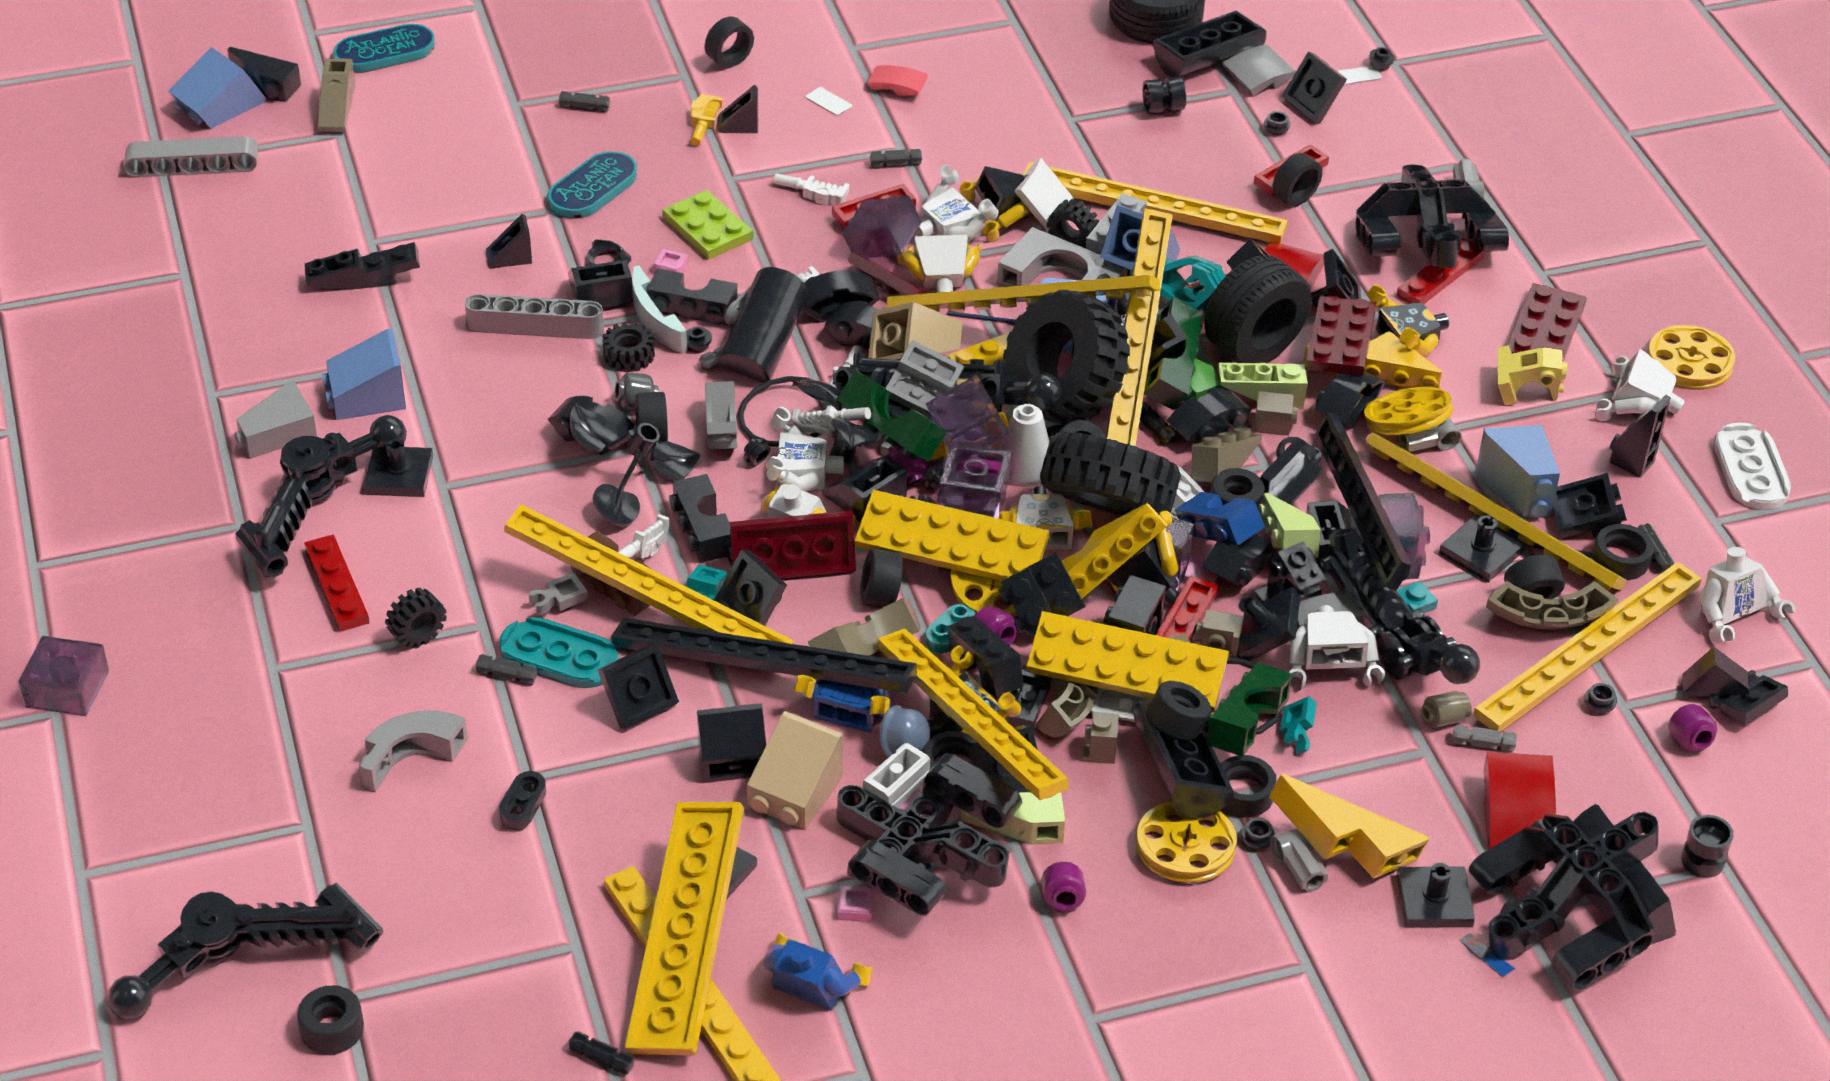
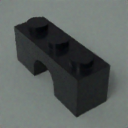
M657 269L647 288V295L660 313L675 314V316L728 326L729 324L725 322V314L729 305L738 299V284L711 278L706 287L699 290H689L684 287V273Z
M704 474L672 482L673 494L669 495L670 506L673 513L678 512V523L681 532H687V543L690 552H696L700 563L727 557L729 552L726 551V547H731L730 522L725 513L717 515L716 492L708 475Z
M975 616L964 617L958 622L947 626L950 653L956 646H961L964 649V653L960 657L961 660L967 652H970L973 655L974 662L972 666L964 670L967 671L977 667L981 685L991 694L999 697L1004 693L1024 687L1020 654Z

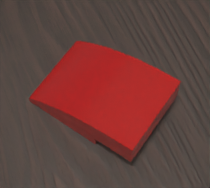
M1277 242L1270 243L1264 249L1270 256L1280 258L1303 276L1309 284L1310 291L1312 290L1324 266L1323 254Z
M1487 752L1483 773L1486 792L1484 810L1489 850L1521 831L1524 827L1543 819L1544 815H1556V790L1553 755Z

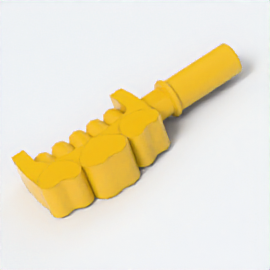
M700 94L692 102L691 125L695 126V130L690 143L693 146L700 145L707 128H714L717 111L723 107V98Z

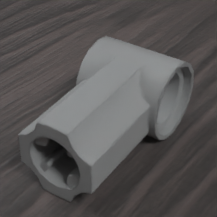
M1461 159L1459 163L1454 164V180L1464 179L1484 198V182L1479 181L1477 165L1473 164L1471 159Z
M1449 417L1446 421L1435 427L1420 432L1398 435L1400 447L1408 452L1438 446L1441 450H1450L1459 444L1462 434Z
M1297 828L1271 837V849L1275 859L1279 864L1286 863L1302 890L1312 892L1318 890L1327 882L1328 872L1314 852V847Z

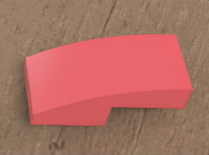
M876 65L867 84L871 90L894 89L897 96H914L920 94L928 76L926 73L912 68Z

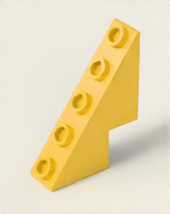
M1390 331L1370 341L1364 371L1386 380L1385 384L1403 388L1434 387L1440 389L1443 371L1414 349H1408L1406 343L1399 341V338ZM1310 343L1305 346L1303 364H1305V369ZM1324 372V373H1329V374H1334V375H1338V374H1339V373H1332V372Z
M1148 503L1095 530L1081 551L1062 560L1081 598H1084L1168 526Z
M1285 774L1280 775L1269 796L1324 859L1348 850L1373 879L1394 871L1398 867H1403L1417 861L1430 840L1428 836Z

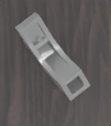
M734 381L705 382L708 450L737 448Z
M426 710L402 714L379 725L364 740L367 755L362 758L359 766L363 788L376 792L392 767L402 759L413 755H432L453 762L468 740L465 718L447 712Z

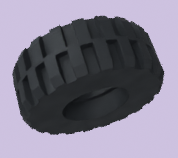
M1066 289L1058 290L1054 293L1050 292L1039 297V301L1030 303L1026 307V311L1019 315L1014 322L1015 326L1012 332L1010 331L1008 334V344L1003 354L1005 361L1004 375L1019 376V381L1027 382L1033 375L1046 372L1052 374L1061 383L1062 395L1060 401L1054 407L1041 410L1043 418L1061 425H1066L1076 420H1090L1100 414L1101 409L1107 408L1112 403V398L1116 393H1119L1123 386L1122 380L1124 375H1127L1129 368L1127 364L1128 356H1130V346L1127 344L1129 337L1125 326L1121 325L1123 323L1121 317L1107 303L1078 291ZM1074 337L1075 352L1072 362L1066 372L1061 377H1058L1059 356L1064 346ZM1027 399L1017 400L1018 406L1029 404Z
M1058 432L1050 439L1040 472L1041 484L1050 492L1060 494L1064 498L1118 515H1125L1146 503L1158 515L1162 511L1171 513L1181 479L1179 467L1162 456L1116 440L1077 432Z

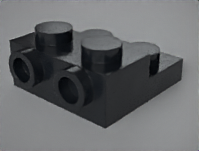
M1608 473L1557 486L1553 508L1561 538L1590 530L1592 531L1593 538H1596L1600 530L1608 525L1622 524L1621 522L1627 521L1623 504H1616V501L1622 500L1617 483L1611 484Z
M1057 551L1001 580L1003 587L998 589L1006 606L1013 604L1018 614L1013 618L1021 634L1027 631L1029 637L1036 634L1042 611L1070 616L1086 607Z

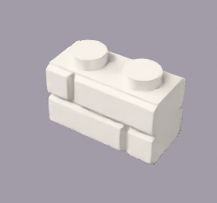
M904 743L896 750L895 754L887 758L863 780V789L900 809L909 798L920 788H923L924 778L930 769V758L909 743Z

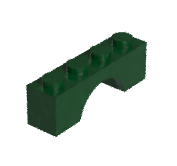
M1173 297L1158 312L1156 325L1164 317L1171 314L1187 336V339L1169 354L1170 359L1162 358L1147 373L1144 395L1171 410L1181 402L1187 401L1191 395V378L1196 369L1194 360L1199 350L1197 345L1198 336L1202 331V325H1200L1202 312L1176 297Z
M855 370L837 398V401L846 407L845 409L868 407L871 410L870 419H865L862 424L876 434L879 430L884 434L881 438L895 447L898 444L903 446L900 451L909 458L916 460L919 456L930 461L948 431L913 409L902 417L891 419L888 411L890 391Z
M1257 662L1249 672L1244 673L1238 686L1234 685L1226 700L1222 699L1220 701L1218 709L1210 714L1204 728L1208 732L1206 745L1243 757L1255 741L1258 714H1278L1288 702L1293 674Z

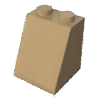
M915 302L876 310L873 313L868 358L901 360L912 340L937 353L960 349L963 322Z
M784 711L747 784L748 807L759 813H765L782 820L788 825H794L806 830L843 777V733Z

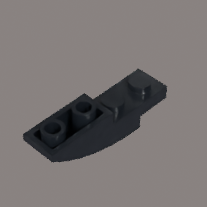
M415 242L401 244L380 252H372L362 257L357 248L304 263L307 285L340 290L375 288L397 283L396 274L420 268L419 252Z

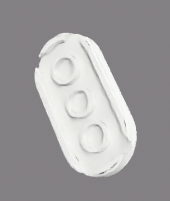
M1731 423L1724 426L1722 431L1716 435L1714 450L1732 496L1741 504L1757 510H1773L1784 505L1789 497L1791 483L1773 438L1766 431L1760 432L1756 430V426L1749 423Z

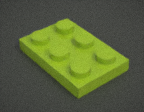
M708 190L662 209L663 219L708 260L754 239L753 230Z

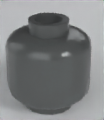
M625 373L621 379L616 381L614 390L615 401L619 402L622 409L635 411V395L643 392H659V387L654 385L650 375Z

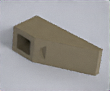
M326 58L322 73L318 121L319 131L345 132L356 85L352 59Z
M1235 428L1233 433L1225 432L1219 433L1218 437H1205L1203 442L1192 445V479L1194 481L1212 482L1213 478L1223 470L1241 468L1262 441V434H1253L1251 429Z

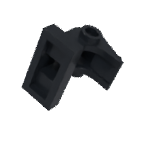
M1302 541L1278 551L1271 558L1267 586L1255 590L1254 596L1261 603L1294 587L1301 594L1300 601L1322 595V587L1318 583L1326 581V578L1315 562L1313 551L1306 547Z

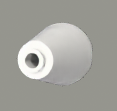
M1031 404L1020 405L1014 409L996 456L997 460L1005 462L1011 470L1008 483L1021 487L1041 484L1040 472L1049 444L1042 411Z

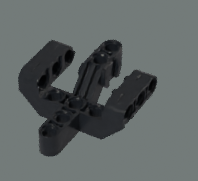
M1410 164L1403 166L1401 182L1383 183L1356 210V235L1370 257L1396 256L1398 248H1401L1399 232L1388 218L1390 216L1417 215L1418 227L1416 238L1418 246L1422 248L1423 253L1431 264L1436 267H1455L1457 265V255L1461 248L1460 231H1455L1454 224L1448 223L1446 214L1462 213L1467 238L1472 239L1475 248H1479L1481 252L1507 251L1509 247V232L1506 225L1497 216L1490 204L1464 179L1435 180L1428 169L1422 165Z
M951 753L944 754L929 770L924 778L922 791L904 811L857 785L844 786L839 790L837 796L836 819L842 827L867 840L849 860L847 875L856 877L858 880L867 883L870 888L879 891L911 911L923 916L928 915L949 890L938 876L925 869L926 866L923 865L925 863L935 862L940 868L946 865L960 873V879L963 881L973 879L986 887H998L1006 880L1009 860L1008 850L1002 844L964 824L961 820L946 823L953 807L956 806L991 827L1002 828L1023 803L1022 798L1017 790Z
M1637 812L1590 840L1568 816L1546 814L1543 819L1524 827L1521 831L1476 857L1471 862L1468 871L1490 895L1496 894L1509 886L1513 888L1518 885L1520 879L1537 869L1539 871L1543 870L1545 864L1552 860L1556 863V867L1538 890L1532 887L1527 890V896L1514 904L1508 901L1503 905L1500 914L1490 920L1488 930L1491 953L1500 959H1510L1524 950H1529L1534 944L1554 932H1559L1565 925L1564 920L1584 895L1604 915L1607 921L1562 947L1551 961L1557 972L1574 990H1581L1644 952L1653 942L1654 926L1633 885L1622 872L1652 855L1657 850L1659 825L1656 817L1651 813Z

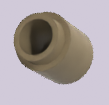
M1458 691L1426 697L1421 707L1424 721L1433 728L1463 722L1466 717L1471 715L1472 711L1471 702L1467 694L1464 692L1459 693Z

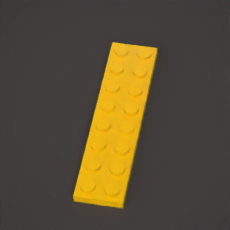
M741 802L676 803L625 1049L629 1054L696 1055L744 813V807Z

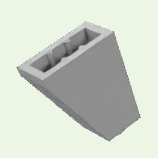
M294 380L286 383L236 419L238 431L234 432L239 449L244 448L250 459L282 449L287 442L297 437H317L314 415Z

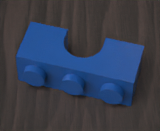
M1200 492L1174 509L1178 517V526L1185 536L1239 545L1265 528L1253 500L1235 498L1223 505L1219 495Z

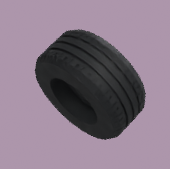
M1109 0V15L1117 28L1127 36L1145 42L1153 43V40L1199 24L1203 21L1205 0Z
M1265 255L1245 260L1224 277L1211 295L1204 315V327L1208 340L1235 363L1269 362L1281 354L1294 341L1303 328L1311 308L1309 284L1303 276L1278 257Z

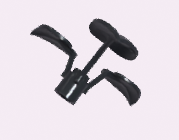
M817 380L793 382L792 386H797L810 397L820 401L831 402L837 411H841V403L837 401L841 391L836 387ZM888 401L889 415L894 419L902 417L911 410L896 401ZM842 418L831 419L830 423L835 429L832 437L835 438L829 455L844 456V463L852 462L857 447H861L862 444L875 443L878 440L877 434L865 426L856 425Z
M577 403L572 408L570 415L571 432L575 440L583 448L598 453L605 446L612 449L629 440V452L634 458L619 488L611 484H602L595 489L592 496L596 510L614 525L627 526L634 522L639 515L640 503L638 498L632 493L625 492L624 488L641 457L648 455V460L653 461V467L659 475L672 481L685 479L701 456V454L681 445L659 440L660 433L658 429L649 423L640 424L635 432L629 430L625 436L616 440V427L608 418L597 412L584 409Z

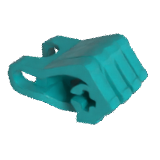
M1197 255L1187 256L1178 260L1166 258L1160 295L1168 301L1176 297L1201 311L1207 307L1211 295L1226 275L1221 265ZM1193 265L1192 275L1188 276L1186 280L1177 271L1184 266ZM1134 266L1130 271V276L1133 275Z

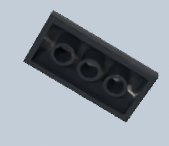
M1236 10L1153 40L1154 53L1160 68L1168 77H1181L1228 60L1250 48L1264 45L1267 30Z
M765 267L760 269L755 275L715 365L762 383L771 380L808 298V289L805 283L795 274L781 268Z
M1138 701L1134 710L1135 723L1175 810L1186 817L1202 818L1223 809L1231 801L1235 793L1213 747L1206 745L1207 735L1204 729H1202L1196 739L1188 741L1167 736L1150 722L1147 716V707L1150 702Z
M1597 804L1584 810L1573 821L1590 840L1614 826ZM1640 861L1623 871L1622 874L1633 885L1654 926V939L1651 944L1675 936L1676 928L1670 899L1644 864Z

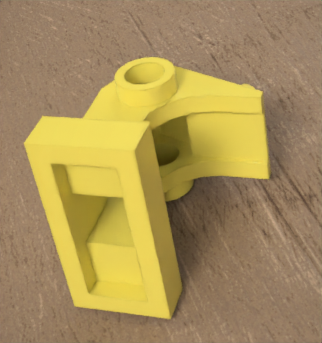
M1509 345L1498 347V387L1505 406L1516 404V393L1519 388L1530 382H1538L1541 386L1548 387L1553 401L1557 400L1558 392H1564V386L1560 385V383H1563L1566 379L1567 362H1562V350L1538 348L1512 354Z

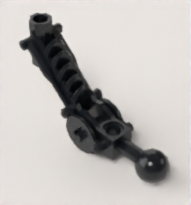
M857 351L853 356V365H850V367L839 366L837 372L833 373V384L842 392L856 370L886 388L898 368L900 360L865 358L863 352ZM970 359L969 364H961L964 368L958 378L960 380H968L967 396H955L957 392L956 382L940 414L945 416L950 414L951 410L966 412V416L969 418H980L981 413H990V416L1002 412V405H1017L1018 399H1027L1029 404L1038 407L1040 410L1049 409L1060 401L1062 395L1061 383L1055 376L1046 372L1033 375L1027 382L1019 381V376L1004 375L1005 362H1002V360L993 362V365H984V360Z
M392 415L380 416L372 423L368 434L351 442H347L339 432L328 433L323 439L316 436H301L285 444L281 450L280 466L284 473L280 480L281 487L276 488L274 492L275 497H272L269 501V508H265L263 512L264 519L261 525L259 522L254 523L249 520L241 524L239 530L235 533L237 542L261 570L263 576L274 578L283 574V570L288 566L287 557L283 552L289 550V541L294 540L296 536L295 530L300 529L301 520L305 519L312 503L322 501L333 493L336 482H341L345 479V476L358 471L355 457L375 448L387 452V442L391 439H401L405 443L407 429L402 420Z
M1349 527L1333 531L1329 535L1333 555L1320 559V566L1323 570L1330 569L1341 584L1342 590L1358 603L1373 625L1369 630L1375 636L1381 660L1390 675L1397 680H1401L1415 673L1427 676L1441 671L1443 677L1450 683L1457 685L1466 684L1475 679L1480 670V658L1477 652L1469 645L1457 644L1453 637L1446 638V635H1443L1434 619L1425 616L1421 609L1411 611L1398 591L1385 586L1365 542L1362 543L1358 538L1356 528Z
M337 882L328 885L320 892L318 898L314 901L315 906H307L297 901L293 902L294 907H290L283 902H275L277 908H272L266 903H257L258 908H253L246 903L236 904L222 893L212 891L199 893L192 897L183 907L180 916L181 925L158 943L162 956L139 976L124 975L114 981L107 995L108 1006L114 1014L123 1019H136L144 1015L151 1006L152 992L176 971L186 979L205 961L214 963L231 957L240 947L241 943H252L257 947L265 948L267 947L265 942H270L277 947H285L283 941H287L294 946H303L301 940H305L311 945L316 946L321 945L319 940H324L331 945H339L337 939H349L363 952L378 942L384 931Z

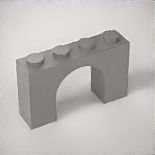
M1032 227L998 262L997 284L1004 287L1029 285L1036 277L1050 271L1070 272L1082 280L1097 279L1098 275L1107 273L1111 278L1127 277L1128 268L1100 258V254Z

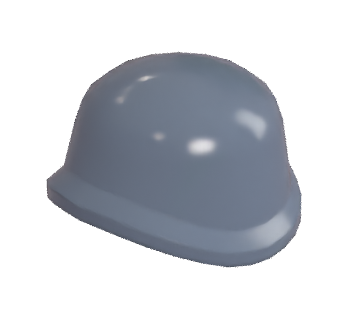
M899 705L890 707L884 715L880 728L879 740L881 750L889 758L904 743H909L922 752L926 743L930 740V727L925 716L919 711L903 709Z

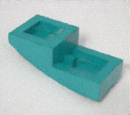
M699 564L689 575L687 587L715 600L727 577V571Z

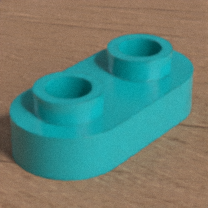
M963 604L949 607L927 628L926 645L928 648L937 653L950 652L947 626L958 622L961 618L974 616L976 614L975 611Z

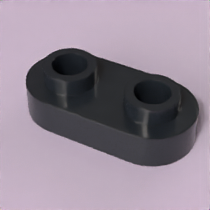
M525 771L514 778L499 807L500 818L505 826L522 828L533 820L547 792L546 781L543 775L535 771Z

